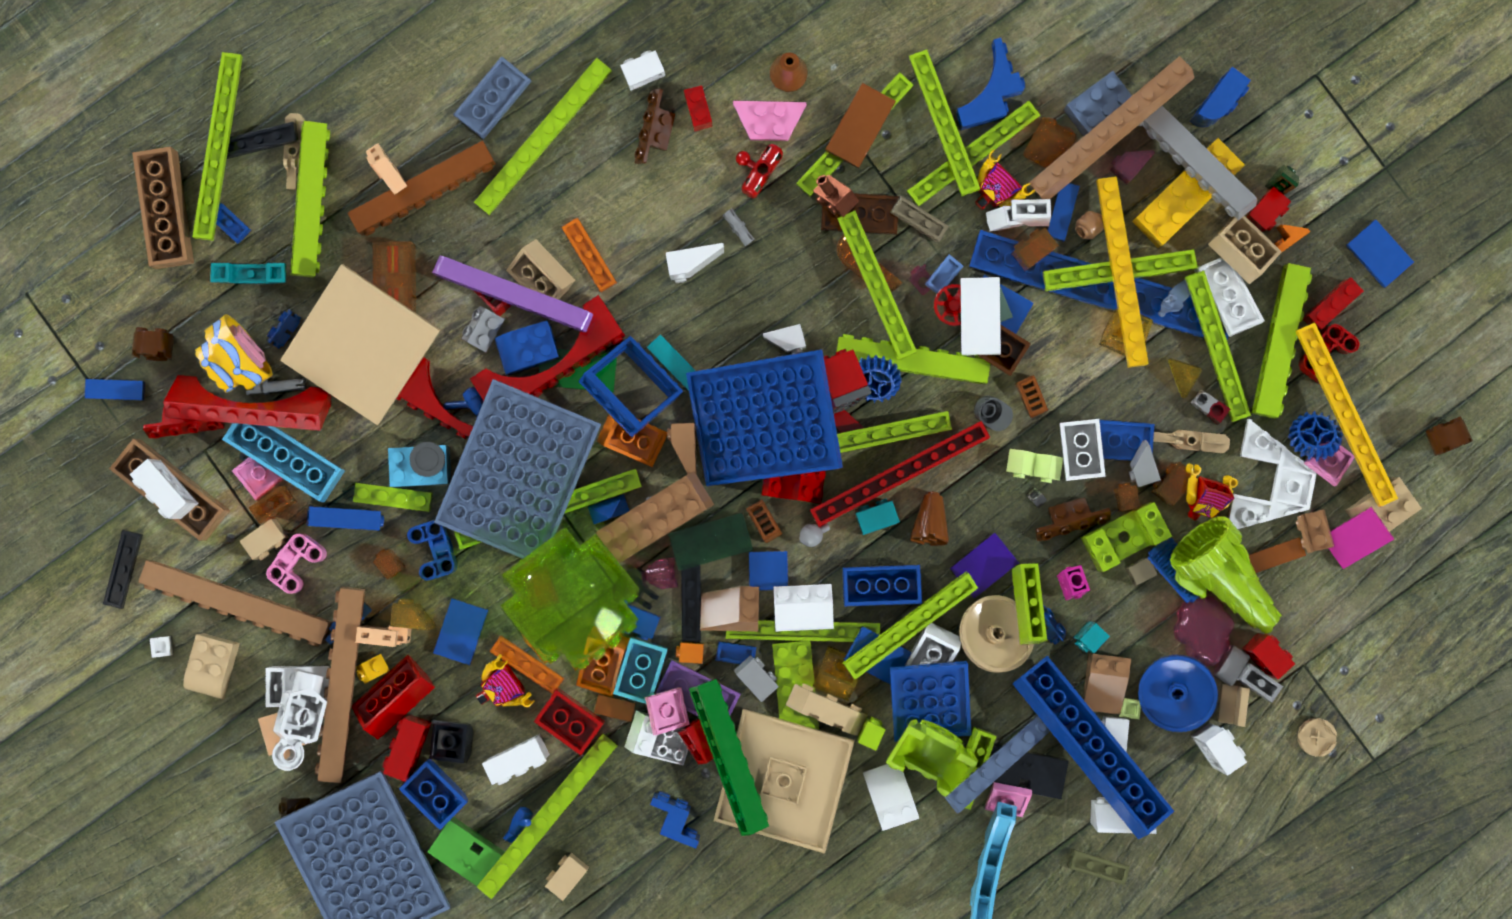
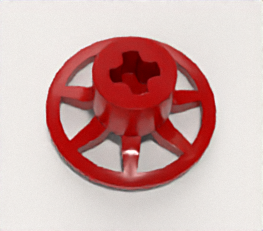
M951 284L943 287L934 299L935 314L940 321L947 325H961V321L958 322V315L961 313V285ZM959 288L955 296H951L947 289ZM945 292L947 300L938 301L939 296ZM937 305L944 306V313L942 316L938 311ZM947 315L954 317L955 322H949L944 317Z

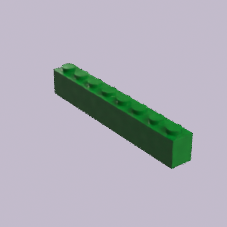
M717 679L689 688L741 836L752 835L769 827L768 816L763 810L761 797L754 785L755 780L750 774L748 761L743 754L741 741L735 732V724L730 718L728 705L724 701L720 684Z

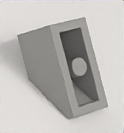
M1144 440L1130 463L1132 471L1128 472L1131 481L1136 482L1138 487L1161 480L1150 445L1147 440Z

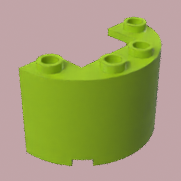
M915 719L910 721L888 756L886 763L894 770L898 769L903 772L906 766L910 770L920 772L927 779H934L937 781V790L946 797L970 775L978 761L974 752L970 748L966 749L962 744L963 741L955 734L930 721L922 720L919 723Z

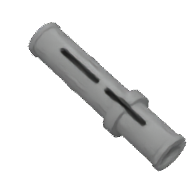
M305 378L281 381L265 380L254 387V389L246 390V394L264 393V395H269L273 392L306 390V384L298 385L304 384L306 381Z

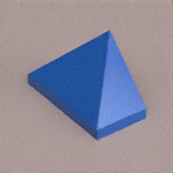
M624 494L588 506L594 525L624 515L630 511Z

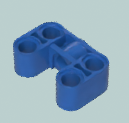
M434 521L414 526L407 533V538L411 543L420 544L427 541L429 543L434 561L423 564L419 569L420 577L426 581L452 574L458 567L453 545L446 527L439 525L440 532L435 535L431 530L432 526L437 524ZM416 530L422 533V537L418 541L413 537V533ZM446 560L452 564V568L449 571L443 568ZM428 566H430L434 572L431 577H428L425 574V569Z

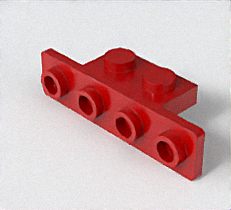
M164 407L161 423L143 425V430L148 438L154 439L224 429L223 422L166 417Z

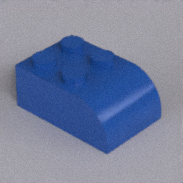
M1231 67L1221 77L1189 122L1198 127H1209L1223 116L1227 117L1236 108L1239 99L1249 90L1247 85L1251 80L1234 67Z
M548 320L507 332L495 338L506 376L560 359L557 344Z
M428 759L399 788L439 830L468 802V798L461 788L432 759Z

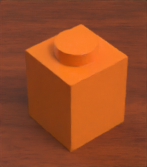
M681 642L680 646L676 647V657L679 658V662L703 663L704 643Z

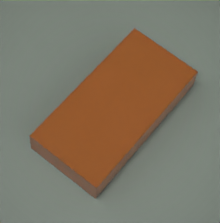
M598 694L594 713L632 722L636 703Z

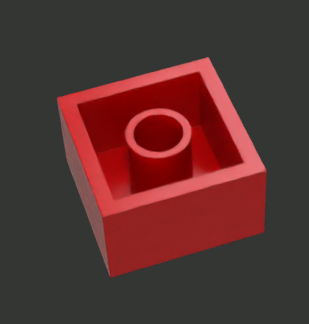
M1257 633L1242 647L1243 651L1250 655L1255 664L1271 678L1279 680L1295 665L1292 660L1293 656L1286 649H1281L1279 646L1280 642L1273 635Z

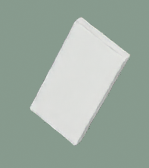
M1222 257L1199 266L1194 270L1195 273L1202 270L1205 271L1220 320L1229 337L1265 321L1242 277Z
M1000 277L961 278L962 355H1001Z

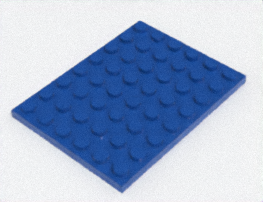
M822 349L686 373L706 486L843 468Z

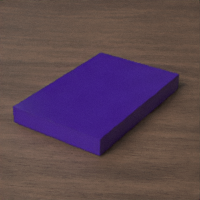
M993 533L949 569L956 577H959L964 572L970 574L978 587L970 595L976 598L1019 562L996 533Z

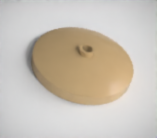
M1000 595L981 598L968 607L961 619L959 634L962 648L967 657L976 666L985 671L1004 673L1014 670L1028 659L1033 650L1034 644L1020 645L1016 603L1013 599Z

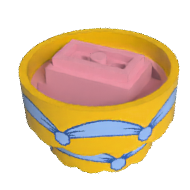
M225 314L204 330L207 341L195 349V355L200 360L201 367L207 370L209 378L216 381V385L223 389L225 393L231 392L240 385H243L247 390L253 389L272 377V369L264 352L234 318Z

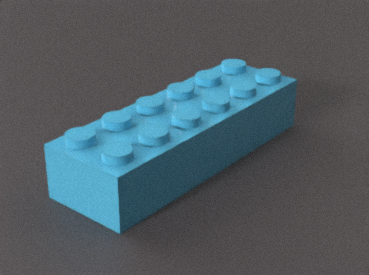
M232 423L222 438L223 441L319 502L325 503L345 472L344 469L278 427Z

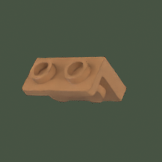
M1324 509L1297 516L1296 526L1302 533L1301 544L1307 553L1334 547Z

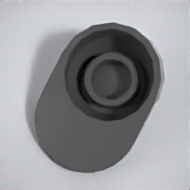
M990 395L983 396L974 406L975 417L994 431L1006 429L1012 421L1013 412L1011 407L996 397Z

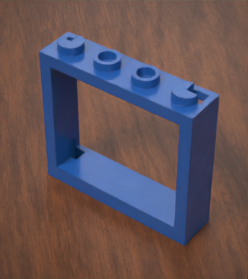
M631 336L587 370L578 381L631 437L636 435L672 404L683 392L677 385L678 383L674 382L667 375L666 371L654 361L653 357L647 354ZM624 351L668 397L641 421L596 376L597 373Z

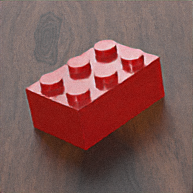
M560 688L554 692L534 720L537 725L579 755L583 754L605 723L602 718Z
M412 714L403 718V720H399L396 731H398L397 737L392 739L389 746L391 753L389 757L386 756L382 765L385 768L383 774L404 782L413 775L429 733L431 721Z

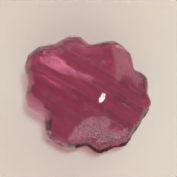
M1211 596L1203 599L1198 598L1193 603L1190 601L1186 603L1184 601L1182 607L1176 613L1178 621L1174 626L1175 639L1185 646L1187 656L1200 661L1205 666L1212 667L1220 661L1222 656L1231 647L1229 636L1234 629L1233 619L1224 611L1223 604Z

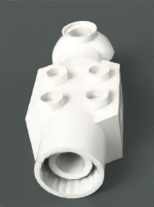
M297 671L292 690L282 694L273 729L280 737V741L275 745L272 752L274 764L281 770L291 771L297 768L304 758L302 743L307 744L318 740L327 701L319 695L324 678L322 676ZM287 749H289L290 756L287 759H284L283 754Z

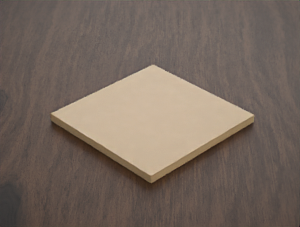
M341 264L280 361L376 425H379L441 330L344 264Z
M743 709L736 734L741 741L743 754L747 758L748 768L755 780L754 785L761 797V804L768 816L769 827L756 832V834L825 853L855 740ZM722 786L714 821L738 828L726 792Z

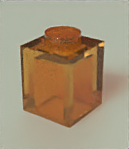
M1130 482L1118 484L1119 488L1114 489L1118 511L1141 508L1137 486H1131Z
M385 549L381 550L375 555L377 559L373 561L387 580L392 579L406 568L392 549L387 551Z

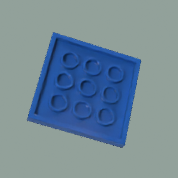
M967 661L889 667L894 742H898L910 721L915 719L919 723L922 720L935 723L952 732L957 737L971 735Z

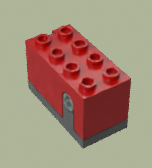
M846 349L840 350L831 358L828 355L824 356L833 414L855 406L871 394L853 349L850 351Z

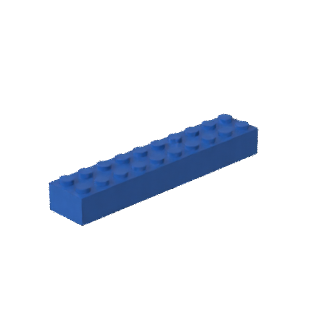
M1048 656L1012 683L1137 839L1147 836L1174 812Z

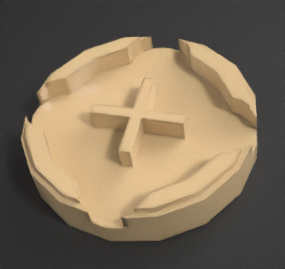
M1310 718L1299 727L1297 733L1298 744L1309 755L1315 757L1325 756L1332 752L1337 743V732L1334 726L1327 720Z

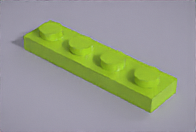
M355 483L353 502L430 512L433 493Z

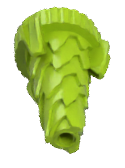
M1225 516L1212 518L1198 525L1182 538L1170 556L1171 566L1176 571L1175 580L1180 586L1194 595L1200 596L1201 599L1206 597L1207 589L1209 592L1212 591L1222 602L1228 605L1234 614L1238 613L1251 627L1260 629L1265 634L1272 632L1273 627L1279 622L1282 615L1273 605L1274 602L1270 595L1261 586L1259 578L1250 563L1248 552L1240 544L1242 541L1240 531Z

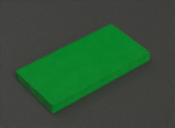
M558 349L560 359L539 365V373L559 363L570 350ZM608 353L595 356L588 365L580 366L575 369L574 374L571 376H564L558 380L559 383L554 387L586 390L578 381L587 370ZM617 358L596 374L600 381L613 393Z

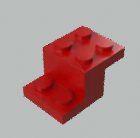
M818 471L765 478L763 480L762 496L821 504L826 472Z

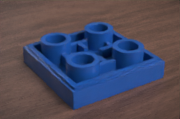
M787 551L749 552L750 587H759V590H774V587L788 586Z

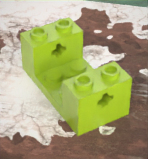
M1148 502L1080 538L1097 571L1105 572L1120 564V561L1150 545H1157L1171 538L1172 535L1155 502ZM1122 531L1128 534V540L1124 543L1119 540V534Z

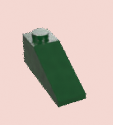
M1283 165L1276 171L1265 187L1268 189L1276 187L1285 195L1299 185V176L1296 175V171L1293 168Z

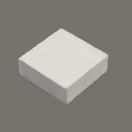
M171 636L150 638L152 658L173 655Z

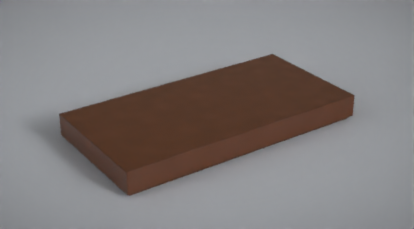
M854 193L859 202L848 213L856 211L865 233L897 235L898 217L890 212L899 196ZM826 205L822 207L821 230L843 232L837 220L841 216L837 213L835 215L832 214Z

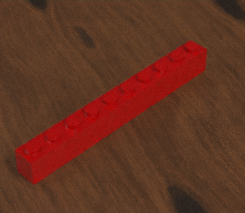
M980 421L810 509V512L816 524L820 527L989 439L990 436L983 422Z

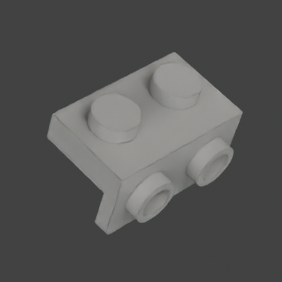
M479 306L473 312L470 324L464 328L461 339L487 352L505 319Z

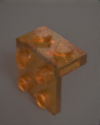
M1043 117L1024 151V156L1047 168L1071 148L1077 134L1067 126L1062 127L1058 125L1056 120L1050 117Z

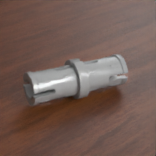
M732 208L722 215L731 226V231L736 233L744 246H747L754 240L745 227L744 221L742 222Z

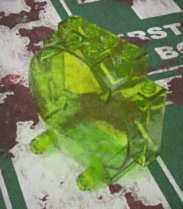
M565 527L502 574L503 583L513 596L500 605L501 609L516 627L521 638L533 649L544 665L547 662L553 663L561 656L565 662L571 665L574 671L578 668L583 670L593 659L596 661L601 659L605 655L606 649L609 647L613 649L619 645L625 632L629 634L637 628L636 624L639 619L627 604L633 602L638 597L639 587L597 534L579 545Z

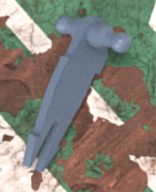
M1183 280L1169 291L1168 296L1161 303V310L1158 312L1160 317H1164L1168 312H1178L1183 308L1184 305L1182 303L1190 296L1186 280Z

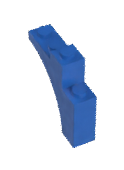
M1001 38L994 39L991 44L993 69L988 85L977 98L956 111L961 131L1005 119L1009 110L1007 102L1003 100L1021 95L1024 91V78L1020 77L1019 72L1011 74L1013 72L1012 63L1007 60V46L1005 42L1002 43Z

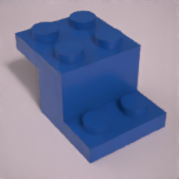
M655 792L650 805L668 812L660 835L696 849L700 839V835L697 834L698 831L690 827L683 828L691 806L683 799L678 798L674 800L670 798V794L666 792Z

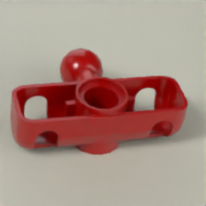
M775 144L768 145L756 163L750 159L748 152L740 151L737 153L736 162L741 166L747 165L752 169L742 185L741 190L750 198H756L783 157V151ZM778 153H780L781 157L777 161L775 158L778 155ZM765 167L768 172L760 174L757 169ZM759 184L761 188L757 193L755 189Z

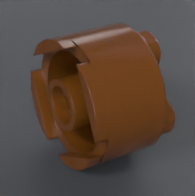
M136 327L131 355L139 359L140 355H142L146 360L150 361L172 360L174 336L172 333H167L166 329L155 328V331H148L147 328Z
M1461 416L1425 431L1435 456L1473 442Z

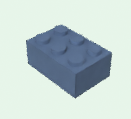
M1112 71L1068 103L1063 110L1084 137L1132 95L1115 72Z

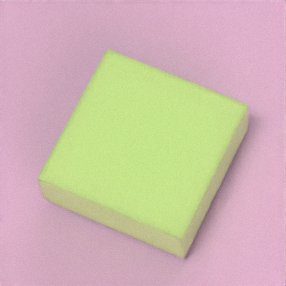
M1124 698L1119 717L1140 720L1141 706L1139 700Z

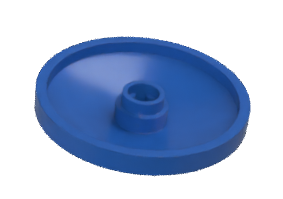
M1169 655L1154 661L1144 671L1139 683L1138 697L1144 714L1152 723L1168 731L1187 732L1202 726L1212 716L1217 705L1218 690L1212 673L1203 663L1185 655ZM1175 689H1179L1181 692L1175 693Z

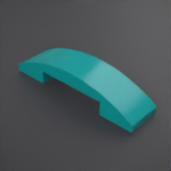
M211 263L210 282L227 284L286 283V263Z

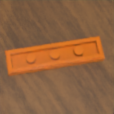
M578 217L562 226V230L599 291L602 293L617 284Z
M502 635L490 650L495 656L501 654V660H507V664L551 694H554L564 680V677Z

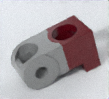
M1202 390L1191 401V404L1196 409L1203 412L1216 425H1219L1231 410Z

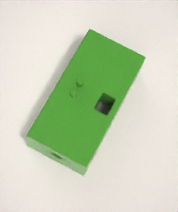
M453 817L445 825L428 850V853L477 886L505 851Z

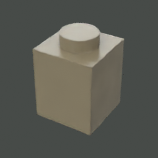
M1148 557L1125 567L1133 585H1138L1158 575L1157 569L1148 560Z

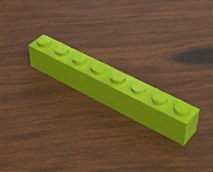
M303 121L301 127L290 275L314 278L316 273L319 274L320 262H317V254L320 255L321 243H318L319 235L322 236L323 224H320V216L323 217L324 205H321V199L325 198L326 186H323V179L327 177V167H324V161L328 160L329 149L326 148V141L330 139V130L327 129V124Z
M1291 263L1283 265L1251 414L1274 419L1279 418V415L1283 412L1284 404H1282V400L1288 390L1286 382L1292 372L1290 363L1296 354L1294 345L1298 337L1295 331L1299 330V322L1304 317V311H1302L1303 303L1305 304L1307 301L1308 292H1306V289L1312 279V274H1310L1311 268Z
M843 334V337L838 338L836 352L843 349L847 351L853 349L858 362L861 357L866 359L869 355L871 358H874L877 354L878 358L884 356L886 361L891 359L892 364H897V369H900V372L982 385L988 383L990 363L978 357V355H975V358L967 357V355H962L961 352H956V355L948 354L949 351L937 349V352H933L928 347L918 346L916 353L899 360L890 341L881 340L880 343L873 342L872 338L866 337L857 340L854 339L853 335Z

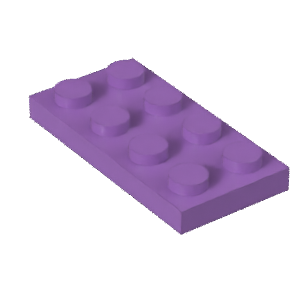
M671 660L655 694L682 687L686 710L698 716L689 688L712 679ZM720 684L722 688L721 693L728 705L729 715H731L741 693Z

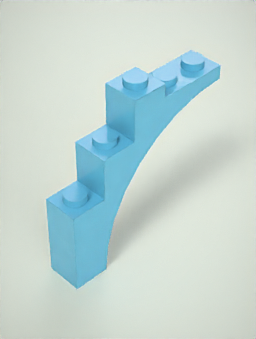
M997 802L985 831V844L978 860L977 877L971 889L970 919H992L997 884L1007 844L1016 822L1017 806Z

